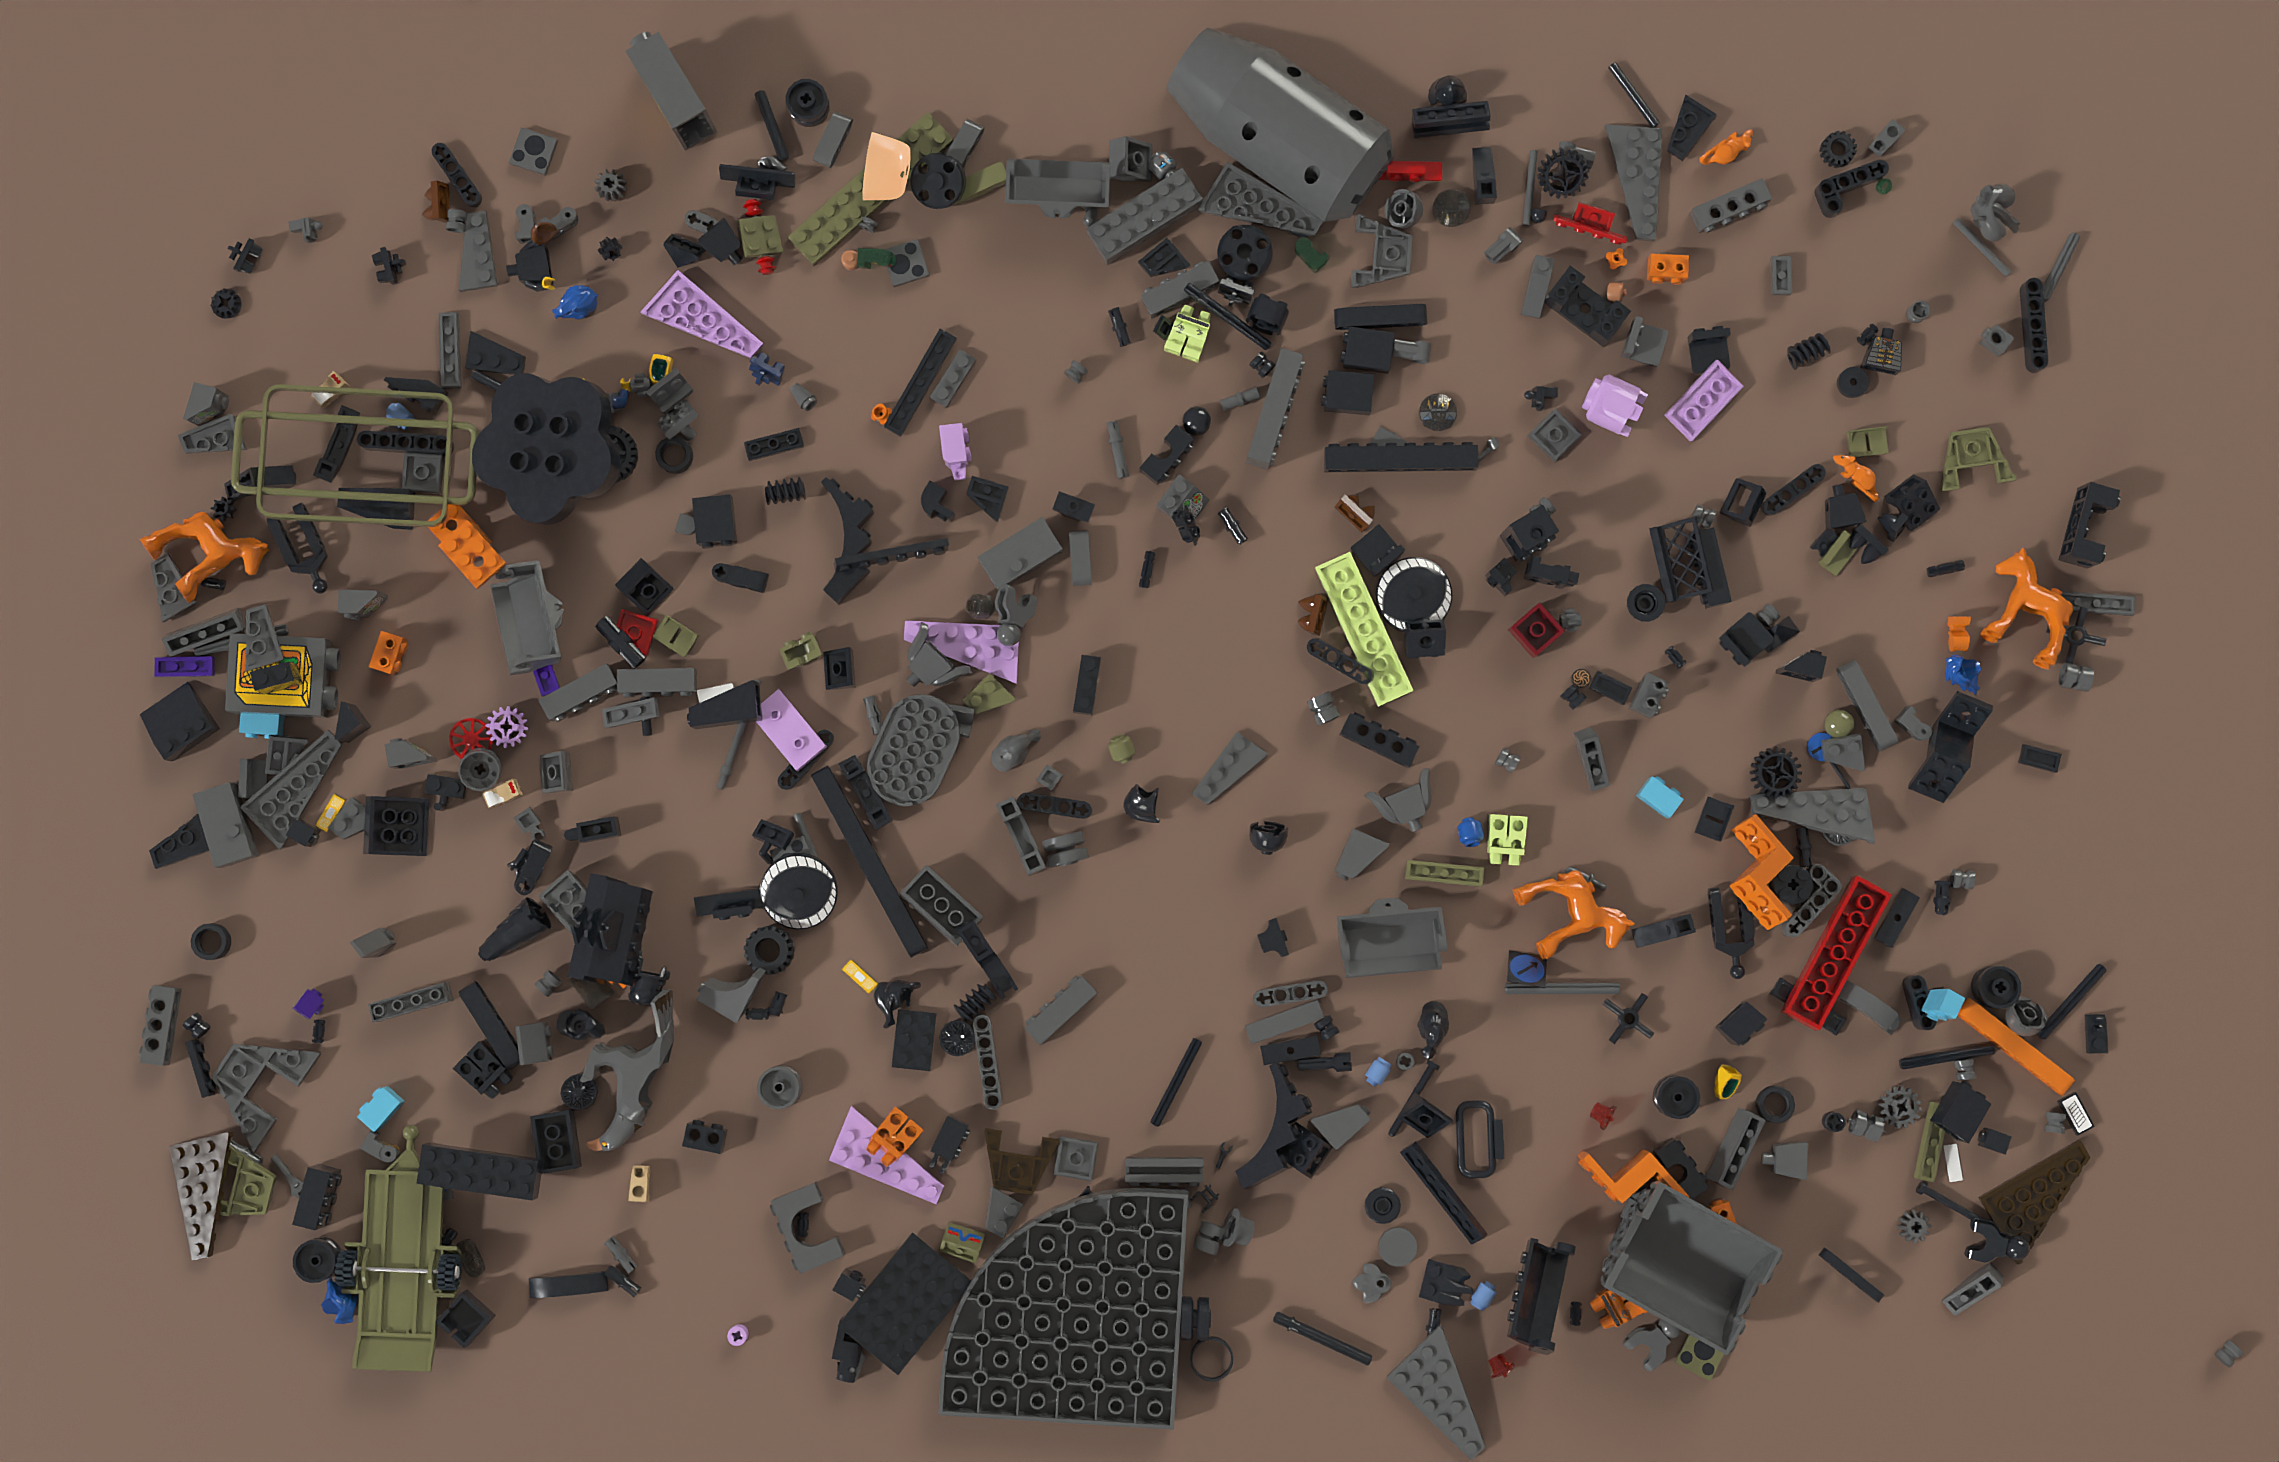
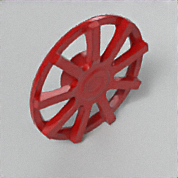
M465 718L457 722L449 734V744L454 754L463 759L468 748L472 750L475 749V746L485 748L479 741L490 740L492 734L489 737H479V734L485 728L487 731L490 730V728L485 726L486 723L476 718ZM471 721L470 731H467L462 723ZM475 722L483 725L477 732H474ZM460 726L464 735L454 733L455 729ZM453 736L461 738L462 741L453 745ZM490 740L489 746H488V749H490V750H491L492 745H493V741H491V740ZM465 745L462 754L455 749L458 746Z

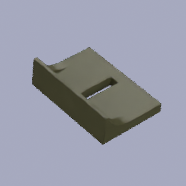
M1887 426L1846 432L1849 456L1857 458L1888 454ZM1865 434H1868L1870 451H1867Z
M666 614L653 635V638L684 658L699 637L698 634ZM679 628H681L682 631L680 632L674 643L671 644V640L673 639Z

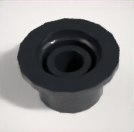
M1641 584L1630 591L1627 597V608L1634 619L1641 622H1650L1662 614L1665 608V599L1663 593L1657 587L1651 584Z

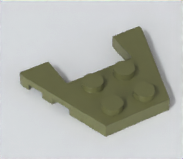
M1989 427L1951 432L1949 434L1941 492L1960 489L1957 470L1994 465L1997 484L2016 481V476L2012 474L2008 466L2009 463L2004 459L2000 446Z
M229 1145L231 1154L228 1163L229 1165L236 1166L237 1172L230 1201L221 1200L220 1215L266 1214L269 1210L277 1176Z

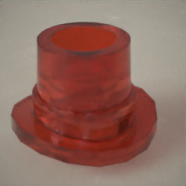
M1597 1102L1590 1113V1117L1598 1121L1600 1128L1605 1130L1609 1122H1613L1614 1118L1612 1116L1617 1107L1614 1105L1606 1107Z
M1503 1353L1488 1360L1493 1375L1490 1376L1491 1379L1500 1376L1505 1378L1507 1373L1515 1368V1364H1509Z

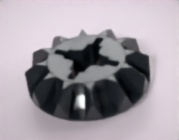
M223 288V290L216 291V294L211 297L212 302L210 306L213 313L220 318H233L241 310V298L232 289ZM222 298L227 301L230 299L228 302L229 308L222 306Z

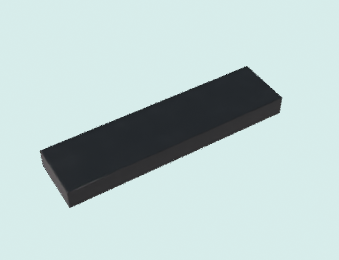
M1780 977L1770 994L1785 1003L1794 985ZM1831 1010L1822 1028L1837 1036L1847 1019Z

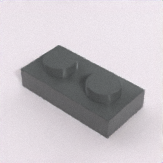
M1772 256L1771 295H1791V256Z

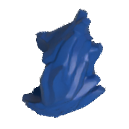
M575 285L566 291L560 300V305L553 309L552 312L555 314L556 319L560 316L561 318L583 319L596 309L598 294L588 286Z
M1956 654L1946 658V681L1951 680L1952 685L1956 683L1962 691L1967 689L1976 695L1977 691L1980 690L1978 686V675L1981 670L1979 662L1975 659L1966 660Z
M331 1277L327 1281V1293L321 1304L322 1309L326 1314H336L335 1324L353 1322L352 1318L357 1306V1295L353 1297L352 1294L342 1293L344 1286H338Z

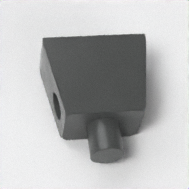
M1796 1141L1773 1144L1772 1153L1761 1154V1163L1771 1165L1773 1173L1807 1180L1808 1142Z

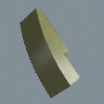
M1002 161L966 177L965 191L961 200L956 204L958 205L992 192V189L1006 184V171ZM951 189L952 194L955 198V192Z

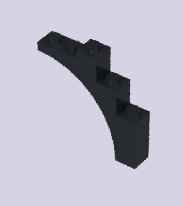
M825 477L821 483L835 500L843 521L844 544L841 557L861 554L872 544V541L869 539L871 535L864 528L862 530L860 528L874 514L872 510L873 505L867 499L862 501L860 498L853 503L854 498L847 491L843 493L839 489L840 484L833 478L829 480ZM859 567L852 568L848 572L835 571L832 579L823 590L839 605L870 571L868 568L860 569Z
M1274 1063L1269 1066L1274 1078L1277 1094L1273 1127L1259 1152L1247 1164L1235 1171L1243 1189H1250L1289 1169L1287 1166L1288 1159L1283 1152L1281 1153V1150L1301 1141L1299 1138L1300 1131L1295 1124L1293 1125V1122L1312 1113L1310 1099L1307 1096L1305 1097V1095L1295 1094L1297 1089L1292 1082L1290 1083L1287 1077L1289 1075L1288 1070L1281 1063Z

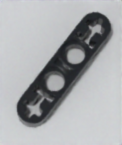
M436 143L432 147V155L464 202L470 207L479 206L482 202L480 192L450 149L444 143ZM440 148L444 150L443 153L445 154L447 159L444 160L443 157L439 154L438 150ZM455 163L456 170L448 172L447 165ZM460 178L467 180V184L464 187H458L457 185ZM470 190L475 196L476 200L474 202L470 200V196L466 191Z
M1814 464L1767 498L1761 505L1762 512L1765 515L1772 516L1821 481L1826 474L1825 468L1820 464ZM1813 469L1820 471L1819 477L1815 476L1809 480L1808 476L1813 474ZM1798 479L1805 481V489L1797 488L1796 482ZM1784 490L1791 494V498L1788 501L1783 500L1781 497V492ZM1778 500L1779 503L1773 507L1774 511L1772 509L1767 510L1768 503L1772 504Z
M1319 638L1311 639L1307 643V651L1311 655L1358 683L1369 684L1373 681L1374 672L1372 669ZM1318 642V647H1320L1321 649H1325L1326 646L1328 647V649H1326L1324 653L1319 650H1315L1314 652V647L1311 645L1312 643L1316 644ZM1330 651H1334L1337 654V659L1334 662H1330L1327 658ZM1348 660L1354 666L1350 672L1346 671L1343 666ZM1358 666L1361 667L1358 669L1360 672L1368 671L1369 679H1364L1363 681L1362 675L1358 673L1355 676L1353 675L1357 671Z
M824 729L817 733L819 737L822 734H829L828 739L830 741L828 743L824 742L827 747L806 764L805 769L800 773L796 772L794 767L789 764L778 777L777 782L780 788L790 790L802 779L833 744L834 735L832 732ZM791 769V771L795 775H798L797 779H795V777L793 776L790 779V786H783L782 784L784 783V781L782 779L783 777L788 778L791 775L790 773H788V771Z
M1028 792L1022 793L1018 797V805L1024 810L1086 819L1092 813L1090 804L1085 801ZM1029 796V800L1035 801V797H1039L1037 809L1033 808L1034 804H1028L1025 807L1021 799ZM1043 799H1049L1051 802V806L1047 810L1040 807V802ZM1061 802L1069 803L1070 809L1068 812L1063 813L1059 810ZM1072 803H1077L1075 806L1077 808L1086 805V809H1089V812L1082 816L1081 812L1075 811V815H1072Z
M1825 1247L1818 1254L1877 1303L1885 1296Z

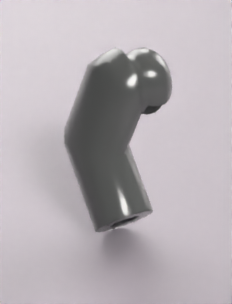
M774 156L763 157L758 161V167L762 169L787 170V167Z
M1082 206L1086 211L1083 223L1089 227L1096 222L1097 210L1095 207Z

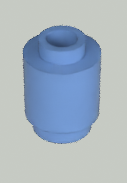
M399 402L390 404L386 409L387 418L414 419L413 414ZM397 426L400 429L403 428L404 430H408L410 428L407 426Z
M1378 1057L1366 1072L1365 1076L1368 1077L1366 1081L1375 1087L1377 1084L1381 1086L1390 1073L1392 1065Z
M1488 1281L1485 1283L1480 1282L1473 1293L1474 1295L1471 1297L1470 1303L1479 1310L1484 1311L1496 1296V1287Z

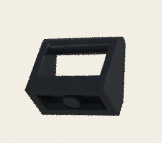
M1736 478L1720 513L1751 527L1767 493L1762 486ZM1740 486L1752 491L1741 515L1729 511Z

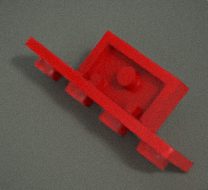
M1392 161L1390 165H1387V169L1379 180H1391L1394 182L1442 181V162Z
M1579 202L1573 219L1554 214L1553 221L1560 227H1574L1576 232L1593 233L1592 236L1595 238L1603 239V237L1610 239V242L1621 245V243L1626 244L1627 236L1609 231L1615 216L1614 212Z

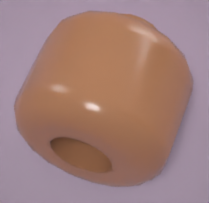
M854 250L845 251L841 257L842 264L847 270H855L860 266V256Z
M1619 282L1609 283L1607 299L1609 301H1622L1623 297L1627 294L1624 284Z

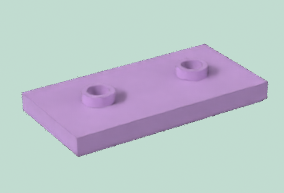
M1715 360L1664 416L1691 442L1744 386L1719 360Z
M780 689L761 703L762 721H757L758 725L797 772L827 747Z

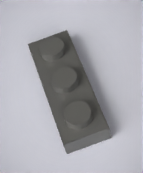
M959 350L931 394L930 399L947 408L975 364L976 359Z
M657 698L602 709L605 728L660 717Z

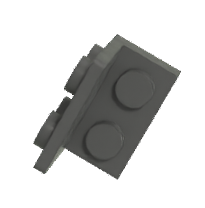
M1636 316L1631 322L1621 357L1658 367L1669 332L1642 323L1643 318Z

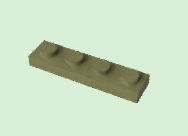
M1407 860L1405 879L1482 887L1484 868Z
M1934 1102L1929 1103L1913 1177L1930 1182L1935 1181L1945 1131L1930 1121L1939 1105Z

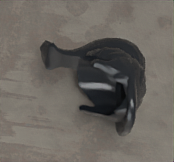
M898 979L889 983L879 982L874 989L875 1003L886 1018L883 1028L887 1029L895 1024L893 1011L898 1009L904 1000H906V1005L910 1006L911 993H913L914 989L921 987L920 982H908Z
M1430 1001L1424 1004L1417 1024L1421 1037L1426 1040L1427 1046L1422 1049V1054L1427 1060L1433 1058L1436 1053L1434 1048L1442 1042L1449 1030L1447 1010L1443 1004L1437 1001Z
M580 1008L576 1011H563L557 1019V1030L570 1039L586 1040L588 1037L600 1039L605 1035L604 1025L595 1020L588 1011L581 1010Z

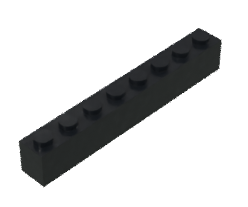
M1412 442L1404 443V446H1397V443H1386L1385 446H1378V443H1367L1366 446H1359L1358 443L1340 446V444L1333 443L1328 444V447L1324 448V473L1476 471L1478 469V445H1473V442H1462V445H1454V442H1444L1442 445L1426 442L1423 445L1417 446L1416 443Z

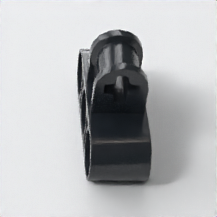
M1910 975L1905 977L1902 986L1914 1027L1918 1030L1934 1029L1936 1021L1928 1018L1927 1013L1923 1012L1922 1008L1930 990L1944 989V987L1928 989L1926 981L1922 976ZM1913 979L1917 982L1915 989L1911 985ZM1918 998L1922 1001L1920 1008L1917 1006ZM1923 1017L1927 1019V1025L1925 1027L1922 1024Z

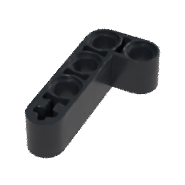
M1876 160L1821 181L1815 188L1814 193L1822 214L1827 218L1836 216L1843 207L1840 195L1881 180L1889 171L1887 162ZM1875 168H1876V170H1880V171L1874 172V173L1871 175V172H1873V171L1875 170ZM1857 174L1863 175L1864 180H1859ZM1839 180L1845 181L1846 187L1841 186ZM1821 187H1827L1829 193H1824ZM1828 204H1833L1836 211L1830 210Z

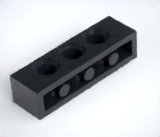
M1357 712L1348 715L1339 734L1340 736L1406 768L1411 766L1420 747L1416 745L1417 742L1408 737L1403 739L1399 737L1400 733L1392 729L1386 731L1381 728L1382 725L1373 720L1370 723L1364 720L1365 716ZM1365 726L1368 730L1367 735H1359L1358 727ZM1377 734H1382L1385 737L1383 744L1376 743L1375 736ZM1395 742L1402 745V751L1399 753L1392 749V745Z

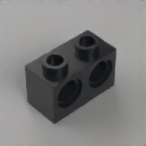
M693 1120V1122H689L686 1125L682 1147L721 1154L724 1150L728 1130L723 1129V1125L712 1123L711 1126L704 1125V1121ZM693 1129L699 1130V1139L692 1137L691 1132ZM712 1133L719 1135L718 1143L711 1141L710 1136Z

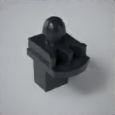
M1536 386L1532 391H1526L1524 397L1528 400L1532 399L1531 407H1536L1537 411H1542L1544 399H1555L1558 397V387Z

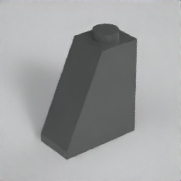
M1352 829L1334 872L1338 873V878L1345 881L1348 878L1353 879L1378 857L1389 844Z
M1353 1104L1314 1116L1309 1120L1333 1148L1337 1150L1371 1119L1368 1117L1370 1112L1364 1105L1360 1107L1358 1104Z

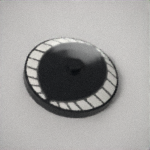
M1408 557L1394 562L1383 572L1378 581L1375 596L1377 608L1383 619L1394 629L1405 633V622L1417 621L1419 619L1444 620L1450 610L1453 595L1450 580L1442 568L1425 558Z
M791 853L775 860L767 868L760 885V898L767 914L778 924L797 930L812 928L822 923L833 911L838 896L837 881L830 867L816 856L806 853Z

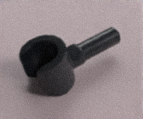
M1225 1142L1220 1145L1221 1153L1216 1168L1220 1169L1226 1154L1232 1150V1144L1229 1151L1223 1149Z

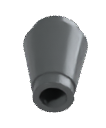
M799 383L794 384L790 388L801 409L809 411L816 405L815 395Z

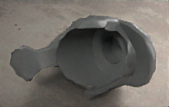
M1033 729L1029 730L1028 735H1010L1001 740L992 751L991 761L993 766L997 770L1005 772L1012 767L1022 764L1028 755L1030 743L1039 742L1041 738L1040 731Z

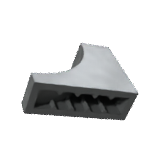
M759 967L750 978L735 983L723 982L711 977L707 982L703 981L698 989L700 994L697 1000L737 1023L744 1015L766 971Z

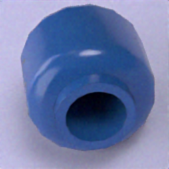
M1469 817L1463 819L1462 823L1457 826L1461 844H1464L1466 847H1475L1481 844L1480 842L1484 839V834L1480 821Z

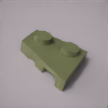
M989 673L962 701L969 708H973L975 714L1014 702L1016 699Z

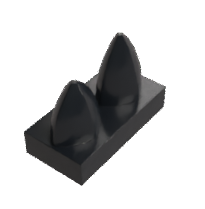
M1883 513V517L1879 516L1878 520L1884 529L1889 532L1887 538L1894 543L1906 528L1909 517L1904 513L1899 517Z
M1859 524L1852 530L1853 533L1849 540V547L1855 549L1865 544L1867 545L1862 553L1861 564L1871 563L1888 552L1889 549L1863 525Z

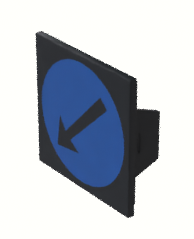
M1509 950L1507 981L1545 988L1547 959H1542L1538 955Z

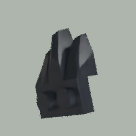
M1428 1259L1419 1297L1440 1304L1464 1306V1300L1461 1299V1295H1474L1473 1288L1464 1284L1465 1280L1470 1279L1471 1276L1464 1268Z

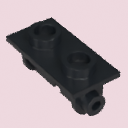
M1185 505L1183 511L1176 510L1172 513V519L1176 527H1179L1178 531L1182 540L1186 543L1193 541L1196 546L1198 537H1200V528L1196 526L1192 512Z

